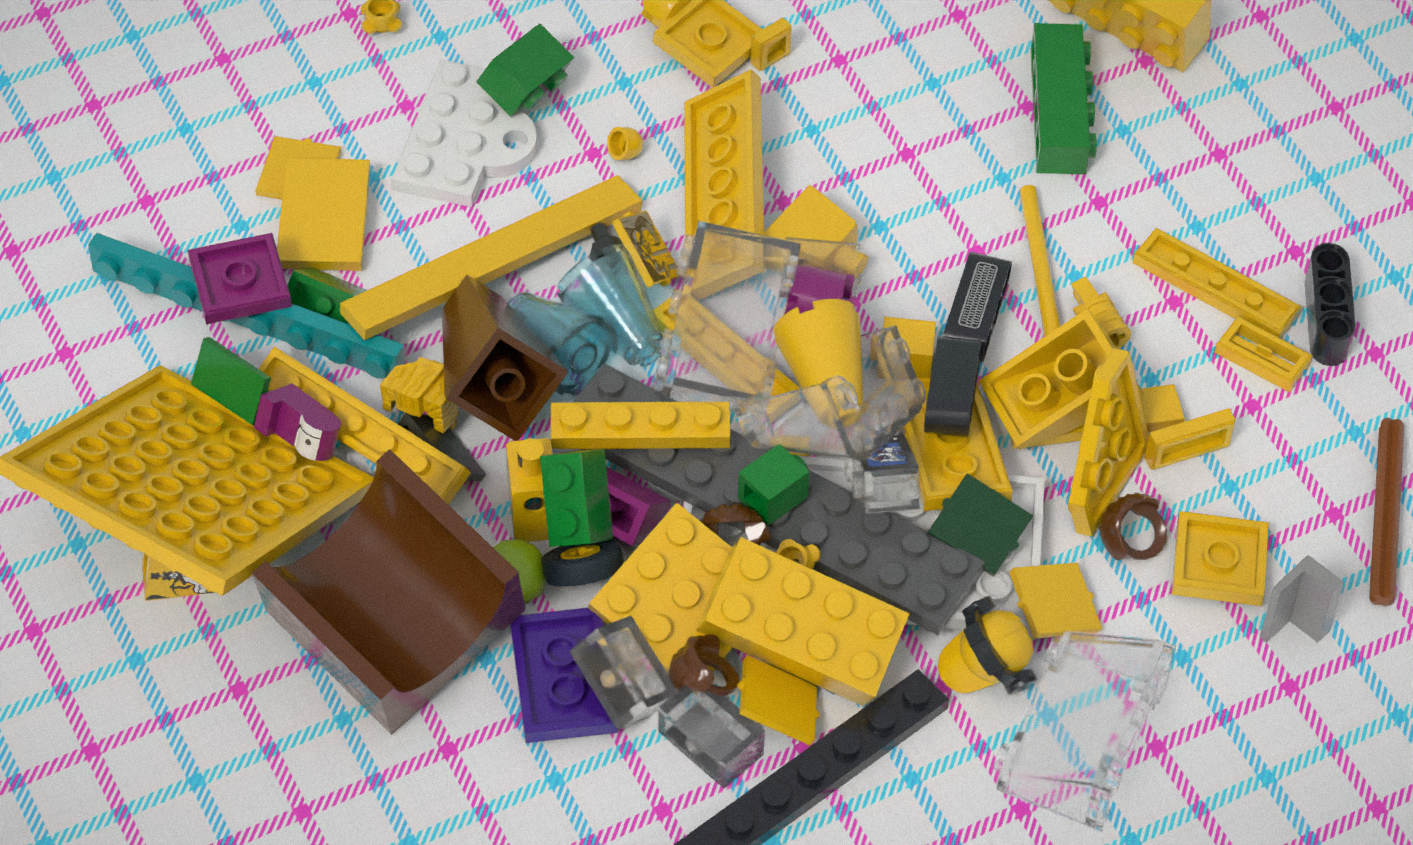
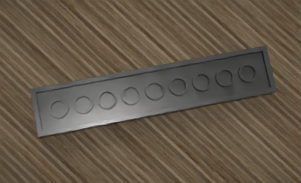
M604 363L573 402L678 401ZM730 429V448L604 449L606 460L704 512H709L711 508H716L721 504L729 506L732 503H739L745 506L737 498L739 471L770 450ZM810 471L808 498L770 524L768 528L771 539L763 542L776 550L779 548L780 543L786 539H792L805 547L810 544L815 545L821 552L820 560L813 567L815 571L910 613L908 620L936 635L940 634L982 575L985 561L962 549L956 550L927 534L926 530ZM743 521L725 522L746 533Z

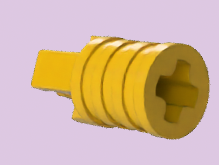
M1086 276L1071 283L1074 298L1079 304L1073 308L1075 315L1088 308L1106 330L1117 349L1123 347L1131 337V330L1124 323L1108 294L1104 292L1099 295Z

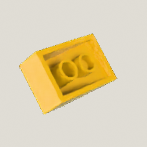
M1087 308L978 380L1014 443L1021 450L1084 426L1094 373L1097 367L1105 362L1113 348L1116 347L1106 330ZM1137 382L1139 395L1141 396L1144 392Z

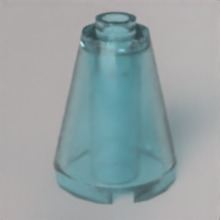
M622 244L607 246L601 249L605 256L594 262L590 256H587L572 267L559 281L557 287L561 293L556 294L563 305L629 365L640 364L641 367H645L655 362L662 355L661 348L665 344V339L630 252Z
M529 292L520 293L507 302L568 369L569 372L555 390L558 394L570 393L573 396H578L603 364L606 363L610 351L616 354L618 347L617 333L611 323L602 317Z

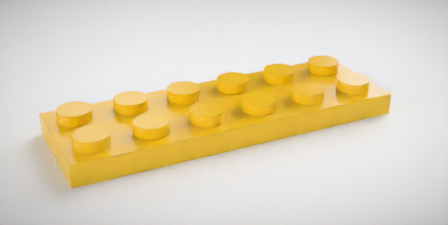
M752 69L684 102L685 292L697 302L765 272L761 78Z

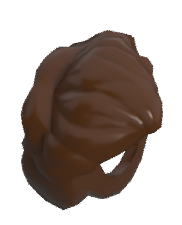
M1126 494L1124 497H1118L1117 501L1107 506L1106 511L1103 512L1100 518L1099 534L1101 542L1115 560H1122L1126 556L1134 560H1147L1156 556L1163 549L1167 539V528L1163 518L1157 512L1160 504L1159 499L1147 494ZM1129 510L1138 516L1148 519L1154 528V540L1148 549L1142 551L1131 548L1121 535V523Z
M732 503L729 506L721 504L716 508H711L700 519V522L716 535L718 534L719 522L743 521L749 541L760 545L771 539L769 528L764 522L763 516L758 515L754 509L750 510L749 507L739 503Z
M713 634L690 636L684 647L678 649L677 653L673 655L668 674L672 686L677 690L687 686L694 691H708L718 696H727L734 693L739 683V676L734 667L719 656L720 641ZM706 665L713 667L723 675L726 680V686L712 685L714 675L712 670Z

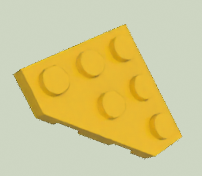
M1113 348L1105 362L1100 364L1094 373L1068 500V510L1072 515L1076 533L1091 537L1100 525V518L1103 512L1106 511L1110 503L1115 501L1146 452L1149 435L1129 351Z

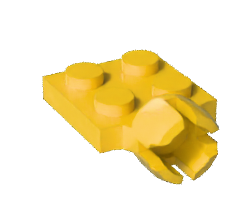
M643 0L642 2L644 6L641 12L642 16L658 28L654 32L653 43L712 88L751 56V37L762 30V28L724 0Z

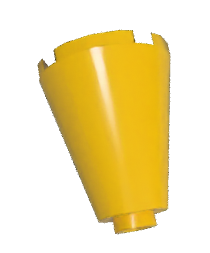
M821 299L812 302L814 307L812 310L800 314L799 308L796 307L778 319L773 328L775 343L823 423L831 424L833 427H846L854 423L863 411L860 316L855 311L854 305L849 301Z

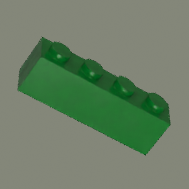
M1034 23L1030 56L1036 173L1086 175L1088 159L1095 158L1097 151L1096 133H1089V127L1094 126L1095 104L1094 102H1087V96L1092 95L1093 73L1085 69V65H1090L1091 42L1084 41L1083 24Z

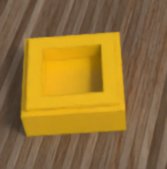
M782 17L752 35L750 63L758 71L764 70L790 54L792 25Z

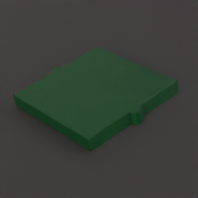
M967 473L951 498L943 500V509L927 534L956 550L962 549L985 561L984 571L994 577L1010 551L1015 552L1018 549L1019 543L1017 541L1033 518V515Z

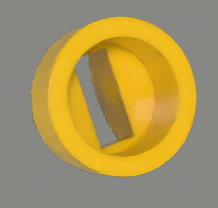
M615 127L608 135L607 148L613 159L630 160L637 157L643 150L644 141L641 135L633 128Z

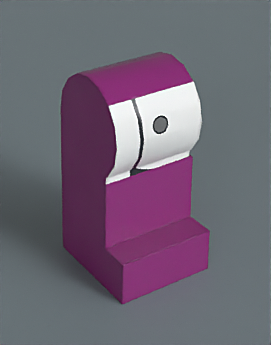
M292 383L261 394L254 428L265 436L275 433L292 446H296L297 452L308 459L325 461L331 459L334 455L341 421L334 413Z

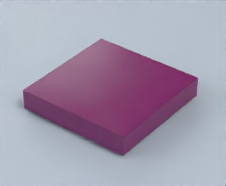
M273 233L188 250L189 262L206 324L292 307L291 297Z

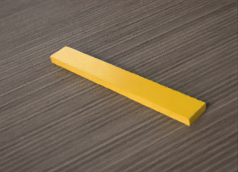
M616 175L341 302L340 314L365 341L446 303L466 274L484 285L590 235V230L595 224L604 223L606 226L612 225L611 222L623 217L630 210L634 214L641 211L643 200L619 175Z

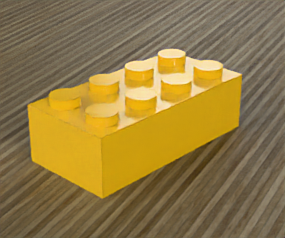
M1048 0L1061 12H1070L1085 20L1093 29L1098 31L1104 30L1119 38L1127 47L1132 49L1138 48L1153 56L1161 65L1174 67L1183 73L1210 39L1211 0Z
M740 537L730 550L696 631L704 635H716L719 641L865 706L875 698L910 613Z

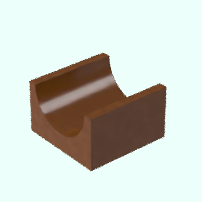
M390 449L376 461L374 479L360 504L340 528L325 542L291 564L272 567L265 561L252 573L266 612L391 735L526 610L519 572Z

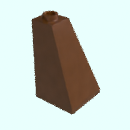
M466 274L442 308L444 396L453 404L512 440L519 441L569 371L501 295Z

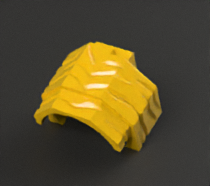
M420 356L416 362L395 366L381 382L380 390L383 410L392 413L396 404L397 409L413 416L421 417L426 412L433 418L434 429L443 434L447 429L453 430L457 426L458 406L447 400L444 396V364Z

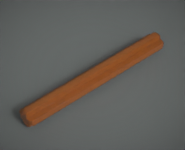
M1389 417L1381 421L1379 428L1369 599L1372 604H1381L1383 606L1392 605L1396 596L1404 423L1400 419L1393 420Z

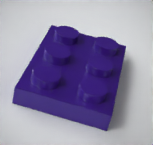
M589 608L526 614L516 618L510 624L525 743L618 733L617 728L569 652L602 638L606 642L603 620Z

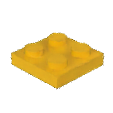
M1179 511L1171 595L1262 606L1265 594L1269 522Z

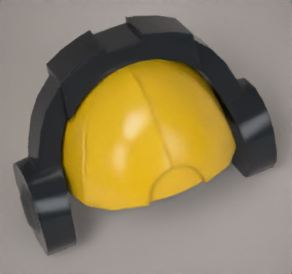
M991 596L974 601L970 606L961 611L965 617L966 627L943 648L939 655L938 672L941 679L948 687L959 693H971L1002 683L1008 695H1013L1026 690L1030 685L1038 681L1032 669L1023 670L1029 664L1032 657L1033 643L1027 629L1020 621L1021 618L1011 611H991L996 607Z

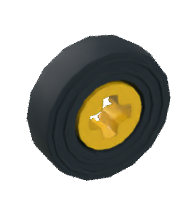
M610 539L591 544L559 546L545 553L541 558V563L547 584L569 587L590 584L609 578L623 565L624 560L618 542Z

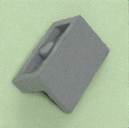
M1307 555L1273 587L1260 638L1267 643L1290 621L1318 643L1330 631L1344 581Z

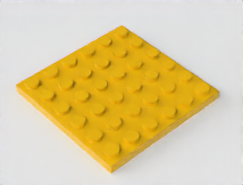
M161 365L0 456V475L14 482L16 486L29 490L51 502L54 507L73 514L87 522L91 527L108 533L124 542L131 549L141 551L163 563L166 568L185 575L201 584L206 590L216 592L221 596L250 578L252 573L265 561L268 564L272 563L361 502L374 479L373 476L335 456L325 461H315L302 456L297 452L296 446H292L275 433L269 436L263 435L254 428V425L249 424L191 385L190 380Z

